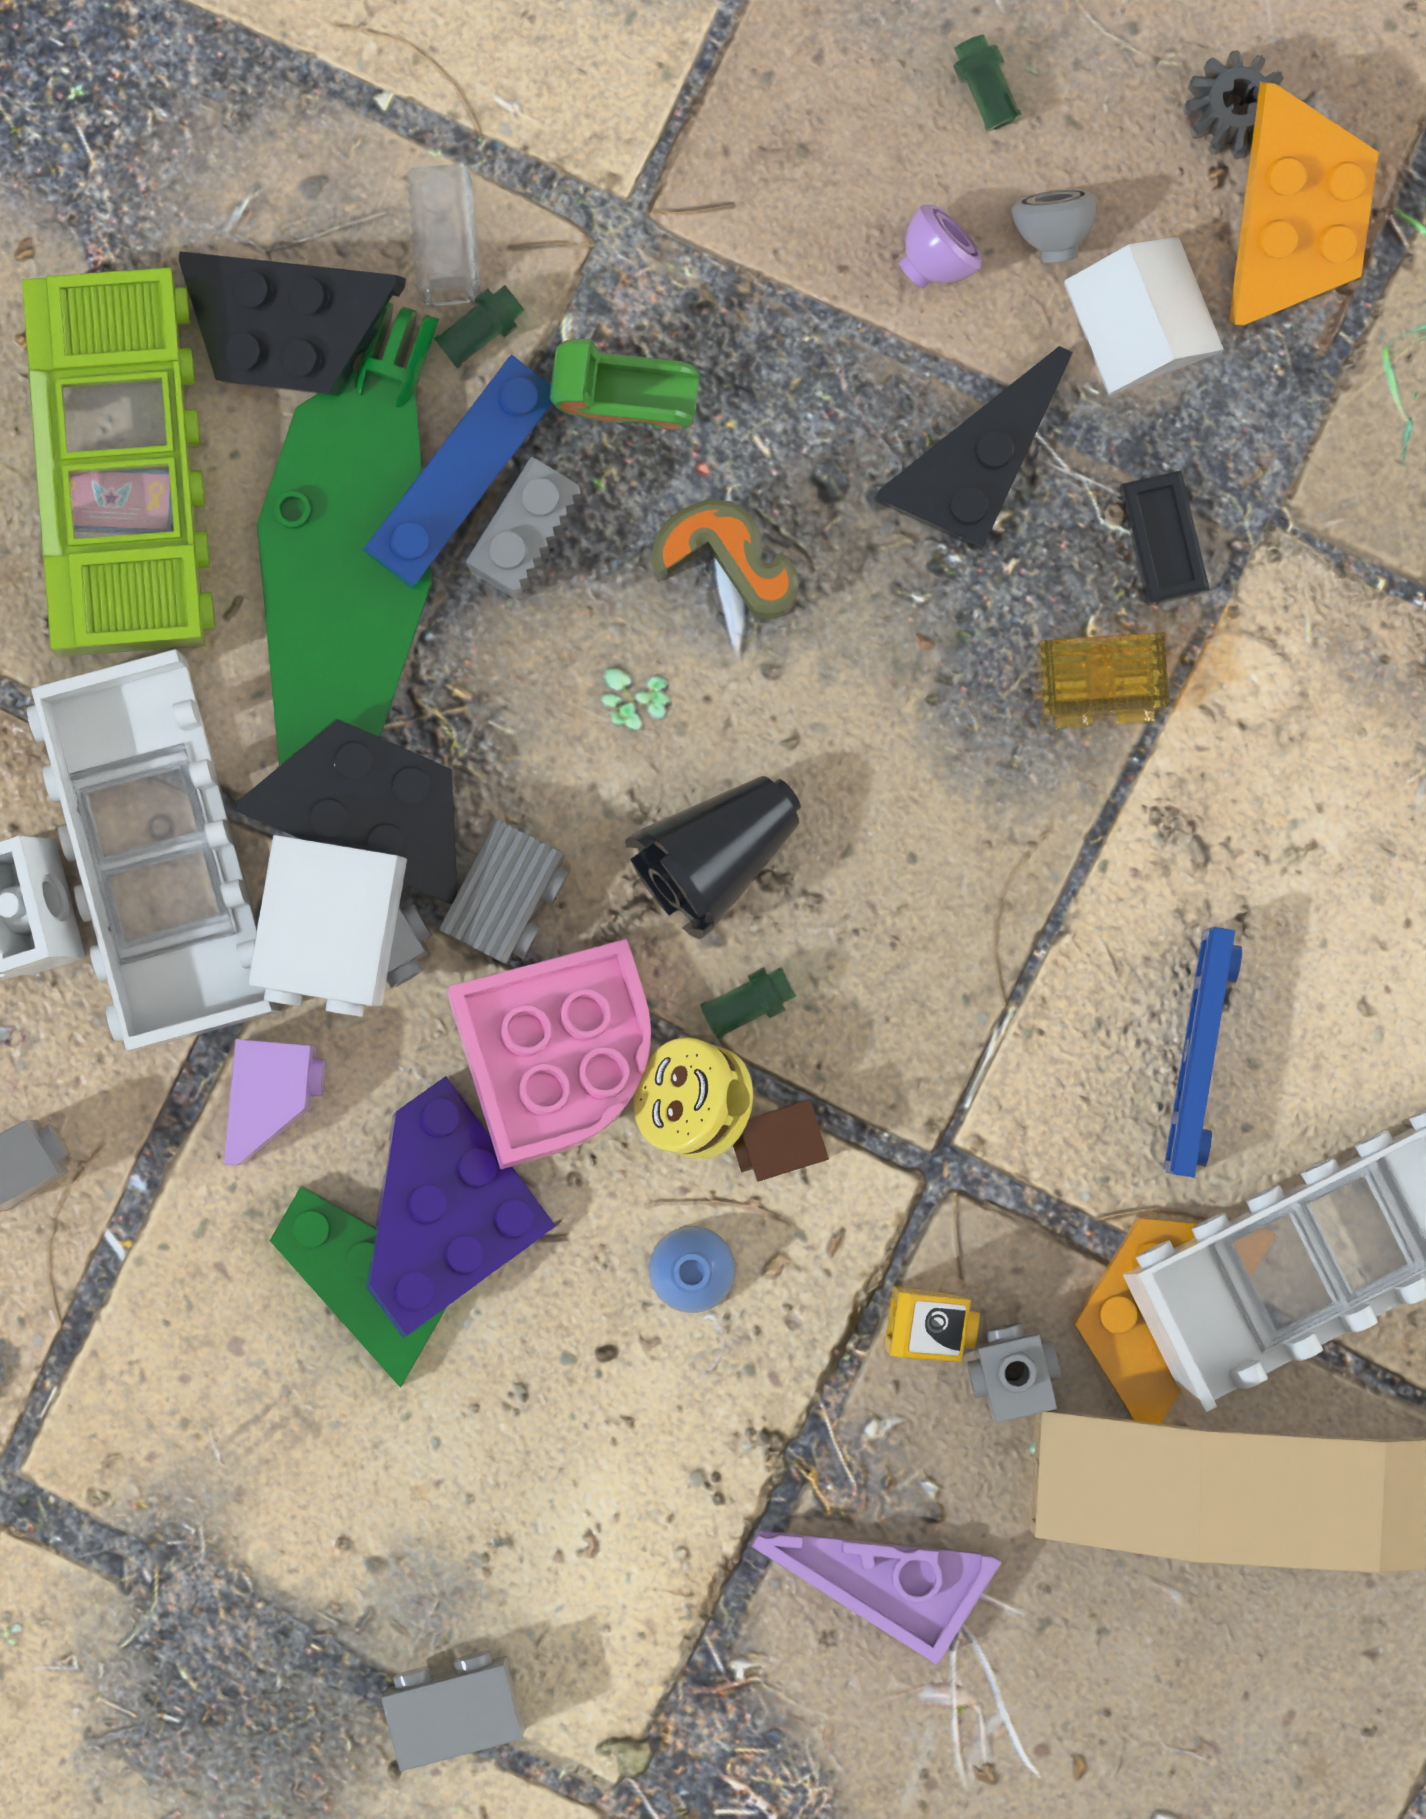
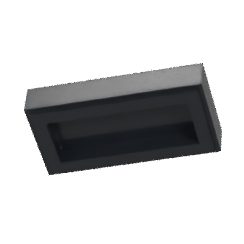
M1182 470L1121 484L1119 489L1147 606L1207 593L1210 590Z

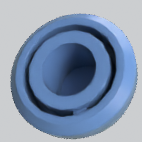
M698 1226L678 1228L665 1235L655 1246L649 1262L650 1282L657 1296L669 1307L685 1313L704 1312L717 1306L730 1292L735 1278L734 1257L727 1243L715 1232Z

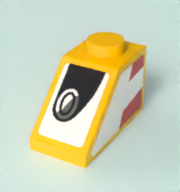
M893 1285L884 1347L890 1356L962 1362L964 1348L975 1349L980 1312L969 1311L971 1299L967 1296Z

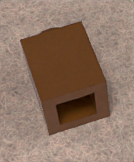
M810 1099L749 1118L743 1133L733 1144L741 1173L754 1170L757 1182L829 1160Z

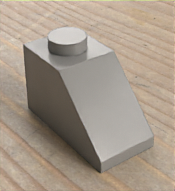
M25 1120L0 1133V1212L9 1210L69 1173L62 1159L69 1155L67 1148L50 1124L42 1128L38 1120Z

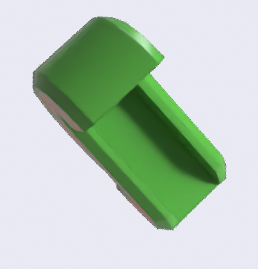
M571 339L564 341L556 348L550 400L562 412L584 419L615 423L638 422L651 424L656 429L684 430L694 423L700 373L694 366L682 361L599 353L598 348L591 339Z

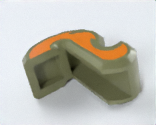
M706 499L683 508L668 519L657 533L651 554V563L657 582L667 578L709 549L754 617L777 619L792 609L797 599L799 578L795 567L789 557L782 553L776 555L773 563L767 564L761 560V532L752 515L733 501Z

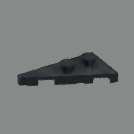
M1058 346L880 488L875 502L982 550L1073 352Z

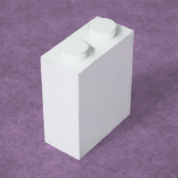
M273 835L248 985L266 988L265 1001L301 1006L303 995L327 999L325 1011L363 1017L365 1005L382 1007L407 858Z

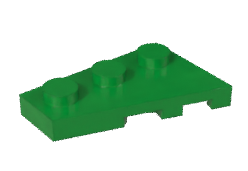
M300 1186L269 1241L401 1388L446 1308L403 1339L366 1288L377 1228L305 1186Z

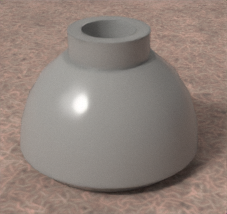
M1080 189L1056 190L1029 195L1019 199L1011 208L1013 221L1026 242L1041 251L1042 262L1056 263L1073 260L1078 257L1077 246L1087 237L1095 222L1097 197L1087 190Z

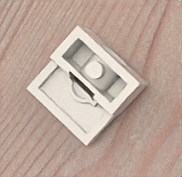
M16 836L0 842V981L18 975H35L86 958L56 839Z

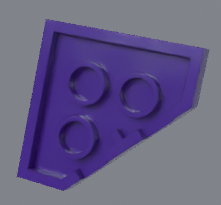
M447 1076L401 1107L392 1116L386 1172L383 1176L376 1221L377 1231L373 1258L369 1267L366 1288L403 1339L556 1227L512 1166L500 1169L490 1135Z

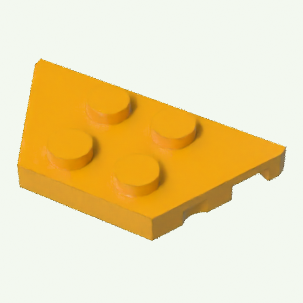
M1260 81L1229 315V322L1236 325H1246L1362 276L1379 152L1277 84Z
M1137 1217L1073 1321V1325L1091 1350L1109 1383L1117 1392L1135 1421L1161 1424L1181 1390L1177 1387L1122 1274L1140 1266L1136 1256L1153 1246L1170 1240L1173 1248L1195 1238L1191 1228L1199 1223ZM1259 1228L1232 1242L1249 1278L1276 1234L1267 1229Z

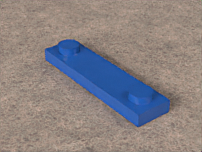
M511 354L362 550L412 588L552 404L550 400L551 385Z
M1211 927L1202 932L1163 1167L1166 1170L1165 1173L1195 1178L1196 1166L1206 1167L1208 1162L1212 1131L1203 1129L1226 985L1227 981L1236 983L1242 960V946L1233 945L1235 930Z

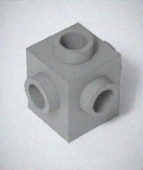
M1022 1323L1005 1325L985 1331L988 1341L976 1344L977 1360L968 1361L967 1367L974 1396L976 1399L987 1397L991 1418L995 1423L1058 1409L1051 1381L1061 1379V1372L1053 1342L1042 1344L1040 1334L1035 1330L1024 1333ZM1021 1361L1023 1364L1022 1373L1015 1379H1006V1367L1011 1362Z

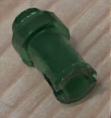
M981 34L954 47L959 61L953 65L959 82L962 84L967 83L985 124L986 132L1000 129L1023 116L1022 112L1018 109L1001 70V66L1004 65L1005 61L998 45L989 46L985 34Z
M503 285L493 294L487 288L474 299L477 303L475 307L442 334L434 337V340L457 369L462 366L463 362L481 350L499 334L506 338L518 328L514 320L526 311L506 285Z
M763 967L749 974L748 982L707 1003L705 1001L700 1004L702 1012L717 1039L724 1037L723 1035L764 1014H767L770 1019L786 1011L784 1003L797 997L783 967L770 973Z

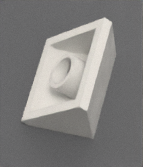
M1179 236L1128 244L1064 281L1065 288L1108 396L1216 355L1224 350Z

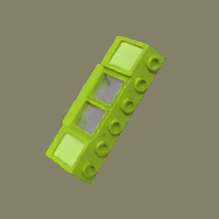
M171 267L22 279L29 368L28 378L51 651L57 657L206 646L204 630L215 629V611L212 592L201 593L199 568H210V550L207 531H196L194 507H205V488L202 470H191L189 446H200L201 441L198 410L186 409L185 385H196L193 349L181 348L180 325L191 324L188 288L176 286Z

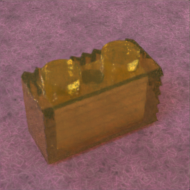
M1164 632L1040 640L1035 646L1040 719H1055L1056 729L1058 730L1093 727V717L1117 715V723L1120 726L1150 724L1155 722L1154 713L1163 712L1169 707L1170 699L1168 694L1169 686Z

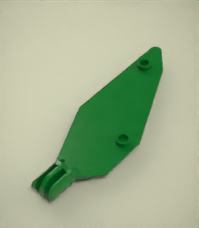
M388 302L374 325L379 330L367 350L363 352L358 369L351 374L338 396L316 394L295 408L257 521L279 765L311 741L317 733L336 718L381 737L432 585L431 565L411 588L362 550L423 470L416 388L439 318L425 315L407 367L404 369L402 366L413 336L417 313L416 310L407 307L401 308L394 322L382 361L378 360L393 315V303Z

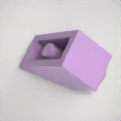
M235 1039L224 1164L242 1165L248 1162L312 1108L313 1096L323 1095L326 1060L316 1059L317 1046Z

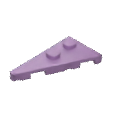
M759 1530L751 1543V1546L936 1665L940 1662L1002 1563L1000 1559L992 1554Z

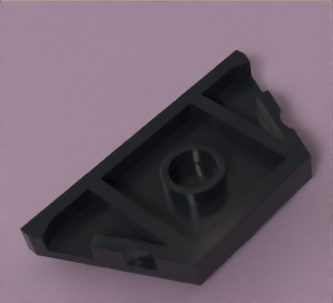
M182 251L179 253L180 267L215 379L226 383L338 396L353 373L355 359L360 353L367 350L379 329L374 325L392 296L399 297L406 283V278L393 274Z
M338 718L334 719L317 733L311 741L277 766L272 773L249 792L237 799L233 808L234 811L301 840L407 858L403 884L451 905L458 894L452 769Z

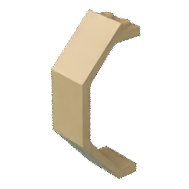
M1062 1407L1036 1414L1030 1531L1035 1538L1196 1563L1365 1573L1426 1570V1437L1365 1439L1211 1430L1067 1412Z

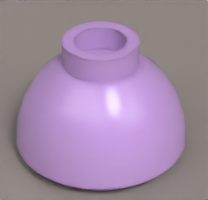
M921 205L913 215L905 236L906 255L899 261V265L904 273L917 286L924 289L931 281L938 283L958 282L972 276L981 269L982 257L980 251L964 229L935 205Z

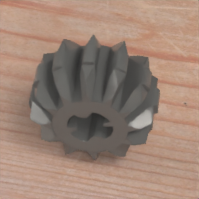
M1238 50L1232 51L1228 56L1226 67L1217 59L1211 58L1207 60L1204 66L1206 77H1192L1188 90L1195 97L1186 101L1183 111L1189 117L1200 118L1190 131L1193 138H1202L1208 133L1213 136L1209 145L1211 155H1217L1226 142L1231 145V153L1234 159H1242L1246 153L1248 143L1252 146L1260 81L1274 83L1279 86L1283 80L1282 72L1279 71L1272 72L1265 77L1260 73L1265 63L1263 55H1257L1250 67L1243 66V58ZM1230 95L1242 98L1239 103L1240 106L1247 102L1249 106L1244 115L1232 113L1233 104L1228 108L1225 106Z

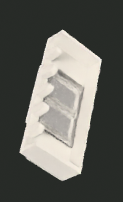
M174 649L31 688L35 705L27 707L28 721L36 742L45 741L51 765L43 766V777L51 801H61L66 825L58 827L59 838L67 861L72 862L76 860L82 884L74 886L75 899L82 920L84 922L92 920L98 944L90 946V955L98 980L100 982L108 980L114 1004L106 1006V1016L115 1042L123 1040L126 1051H140L279 1013L276 1002L264 1000L266 988L248 985L257 933V921L186 657Z
M1426 1109L1411 1116L1409 1121L1412 1128L1392 1138L1389 1130H1385L1356 1144L1355 1148L1359 1155L1338 1166L1334 1157L1324 1160L1300 1173L1305 1183L1285 1193L1280 1185L1266 1189L1246 1200L1250 1211L1230 1221L1225 1213L1218 1214L1191 1228L1195 1238L1173 1248L1170 1240L1136 1256L1140 1266L1122 1275L1177 1387L1180 1388L1191 1411L1208 1412L1217 1407L1214 1400L1237 1388L1249 1389L1268 1379L1266 1373L1292 1360L1302 1361L1323 1351L1321 1345L1346 1332H1360L1375 1325L1378 1322L1377 1316L1401 1304H1414L1426 1299Z

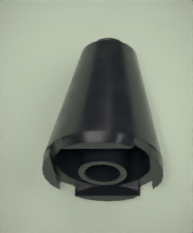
M760 776L636 831L625 840L626 848H638L639 853L630 860L641 881L661 908L669 916L679 909L690 920L682 929L689 935L702 939L717 926L799 826L800 822L796 811L801 808V804L794 791L785 781L777 779L773 782L766 776Z

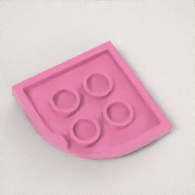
M627 939L448 987L447 996L500 1169L561 1153L591 1140L616 1120L634 1095L649 1057L651 1024L646 997Z

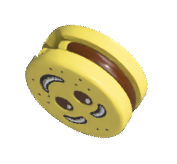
M677 1038L662 1045L649 1057L645 1071L634 1093L633 1109L635 1120L641 1134L656 1148L695 1160L714 1158L728 1150L743 1133L752 1110L753 1086L746 1065L735 1053L696 1038Z

